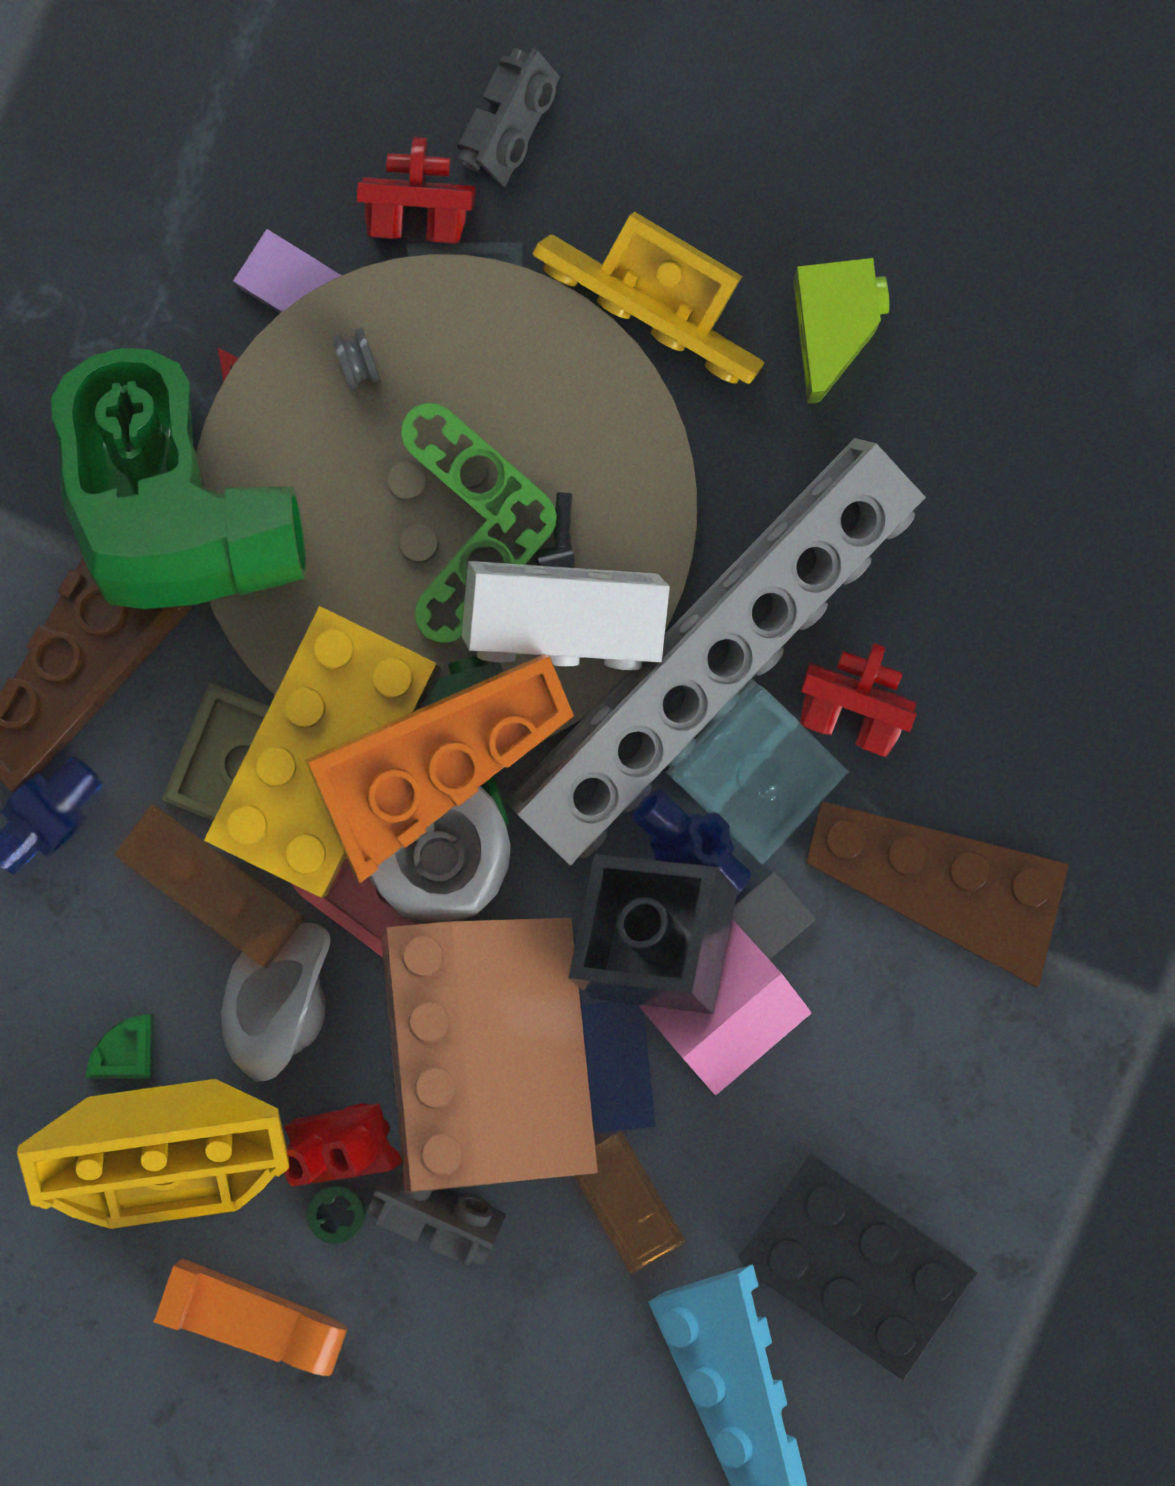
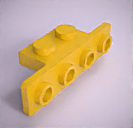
M636 212L629 215L603 264L554 235H549L538 242L532 253L536 258L545 262L543 270L549 276L568 286L574 287L577 283H580L598 294L597 302L610 313L625 319H629L633 315L653 327L651 330L652 336L665 346L677 351H683L686 347L707 360L705 367L722 380L736 384L740 379L750 384L765 364L760 358L712 330L743 276Z

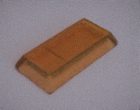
M621 1130L595 1145L598 1173L576 1175L574 1177L632 1275L686 1243V1240Z

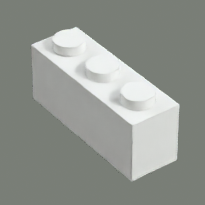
M468 561L461 637L469 651H477V657L485 661L513 662L516 660V653L545 654L550 656L553 665L577 666L579 665L580 657L604 659V665L614 669L639 670L642 669L643 661L662 662L670 586L656 573Z

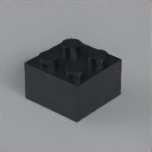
M594 854L568 978L592 999L714 1014L738 890L717 867Z

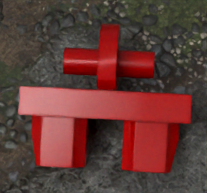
M414 136L411 155L388 153L386 172L410 174L409 180L363 177V181L358 182L357 202L365 203L364 213L369 237L401 238L403 236L404 206L428 208L426 240L459 243L465 226L467 211H471L475 205L476 185L425 182L426 175L449 177L451 158L427 156V137Z
M873 643L866 659L843 651L837 669L859 676L858 680L812 662L809 663L801 692L805 693L800 725L822 734L832 735L842 707L864 715L855 744L864 750L887 757L898 740L901 731H911L917 716V712H914L916 701L873 686L875 682L897 690L903 674L881 665L886 647Z
M365 1103L352 1104L339 1111L295 1118L284 1126L290 1143L286 1145L289 1169L284 1172V1175L292 1187L392 1171L403 1162L399 1151L393 1148L386 1138L390 1132V1126L388 1121L383 1118V1112L379 1103L372 1105Z

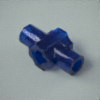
M73 755L50 779L43 773L36 774L8 799L7 804L1 810V813L9 822L0 830V866L10 874L15 875L38 851L45 857L51 856L80 830V827L88 818L79 809L104 782L83 760Z
M661 789L651 792L640 802L633 814V821L652 837L650 845L654 850L655 861L717 867L738 890L737 895L745 888L751 877V871L732 854L735 847L730 839V825L718 813L712 812L704 816L697 813L690 816Z

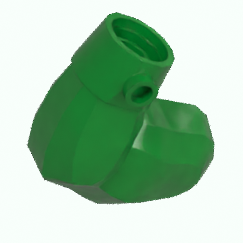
M119 348L89 357L62 377L51 398L52 421L58 440L61 496L65 512L76 536L88 571L103 599L110 605L141 609L196 605L236 593L244 595L306 579L307 566L303 526L297 496L293 487H225V493H216L205 488L197 455L193 447L190 382L179 363L150 349Z

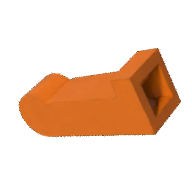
M184 1258L180 1259L172 1267L154 1319V1323L177 1331L182 1328L276 1362L281 1360L303 1371L322 1376L332 1375L348 1330L347 1326L334 1318Z

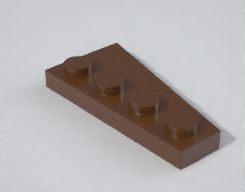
M82 557L75 571L70 569L58 590L61 596L44 626L38 625L26 646L30 651L14 678H8L0 692V781L12 792L21 795L192 609L189 605L151 609L110 605L103 599Z
M824 801L820 802L805 864L864 896L883 904L927 930L933 931L959 945L979 958L1009 972L1029 985L1039 988L1069 864Z

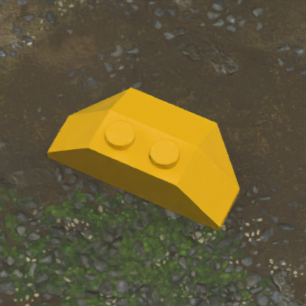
M217 1079L87 1097L18 1145L17 1150L31 1205L46 1210L53 1207L70 1217L109 1229L237 1211L261 1192L274 1176L279 1177L289 1169V1157L287 1156V1147L278 1108Z

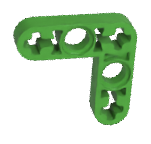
M427 402L417 405L410 410L402 422L401 436L404 446L411 455L485 518V521L426 587L416 602L415 620L422 634L434 642L448 643L456 641L462 636L465 597L456 606L455 615L460 621L454 628L446 623L441 624L437 629L432 627L428 623L432 617V611L427 604L433 598L444 603L457 590L456 586L445 582L449 576L456 572L466 586L467 559L471 552L483 546L492 547L499 551L504 563L525 565L550 537L556 526L557 514L554 504L540 488L453 412L440 404ZM437 414L443 417L446 423L441 431L455 446L460 434H464L473 442L472 445L456 455L448 472L444 471L436 463L447 456L444 451L433 443L426 445L422 449L414 442L419 432L413 425V422L420 415L427 420L433 419ZM476 455L486 456L491 459L498 471L497 481L494 486L482 493L466 489L460 479V470L463 463ZM534 500H537L543 505L538 515L544 524L537 532L527 527L515 538L514 542L525 547L522 553L515 558L503 541L487 533L497 523L505 534L516 521V516L511 511L513 504L520 501L528 506Z

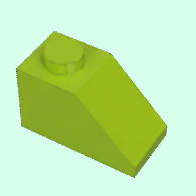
M873 258L798 266L796 269L793 287L807 404L820 402L875 334L881 321L880 315L889 314L887 280L885 276L875 277Z

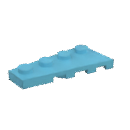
M753 1264L665 1291L648 1301L730 1486H807L796 1438L786 1434L781 1416L782 1408L788 1405L782 1380L772 1379L765 1348L772 1344L766 1317H757L751 1291L758 1287Z

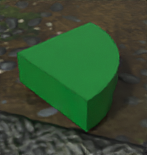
M154 1014L134 1016L112 1027L92 1051L87 1064L86 1078H152Z

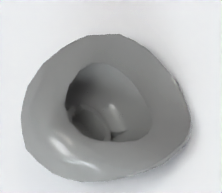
M481 786L478 787V792L459 807L455 805L428 826L426 828L427 832L406 848L402 847L377 866L379 869L369 876L379 893L400 915L419 924L462 921L477 916L498 894L509 868L511 844L505 822L494 799Z
M296 923L276 927L250 941L232 965L221 1011L222 1036L231 1060L255 1082L275 1078L287 1066L292 1055L301 1052L303 1048L308 1047L316 1040L323 1026L326 998L318 976L328 953L331 939L329 932L318 923Z

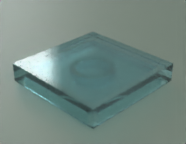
M756 684L670 778L755 860L763 865L849 771L764 687Z

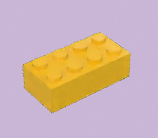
M319 606L204 841L320 898L328 896L347 857L305 760L419 710L440 668L438 664Z

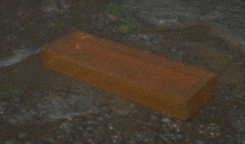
M151 804L114 854L264 968H269L305 919L303 914L154 804Z

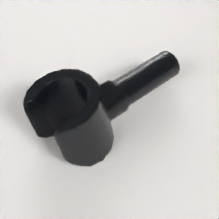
M558 492L556 494L555 510L557 518L553 533L555 547L537 550V566L575 567L574 554L570 544L571 535H569L572 507L571 493Z

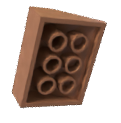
M572 918L451 921L386 927L381 935L405 1193L598 1173L579 987L568 978L575 949Z

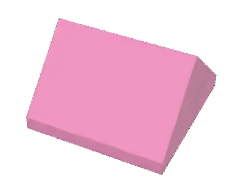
M733 919L714 1014L638 1005L715 1096L812 1013L783 974Z

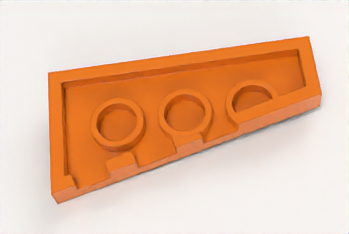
M543 654L306 759L305 762L356 880L361 883L379 869L377 866L400 848H406L427 832L426 828L455 805L459 807L479 791L478 787L504 767H510L574 717V714L550 656Z

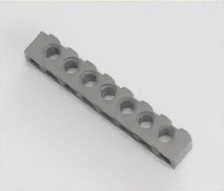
M854 438L665 633L662 662L643 661L642 669L629 670L503 802L570 866L578 857L586 858L594 853L607 836L606 828L623 811L630 812L647 798L652 788L650 783L666 766H675L688 756L696 743L694 737L711 720L717 721L723 718L735 707L740 698L738 692L754 675L766 673L780 660L784 652L782 646L798 629H807L822 617L828 607L826 600L842 584H849L855 581L867 570L872 560L870 555L886 538L892 539L908 528L915 518L913 510L926 497L877 443ZM856 502L859 508V520L852 530L844 533L841 526L842 513L849 504ZM812 547L816 554L815 566L807 576L800 578L796 569L797 560L803 551ZM769 593L772 598V610L765 620L754 623L752 618L753 605L760 596ZM726 639L729 646L726 660L720 666L710 669L707 662L710 648L717 641ZM683 685L685 699L682 706L673 713L665 714L663 711V699L666 693L675 686ZM631 732H640L641 745L636 754L628 759H619L618 747L621 740ZM596 778L597 791L594 797L585 804L574 805L573 794L577 785L585 779Z

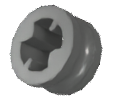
M363 327L355 329V335L350 339H344L340 334L332 337L350 392L358 390V385L363 380H370L373 385L381 382Z

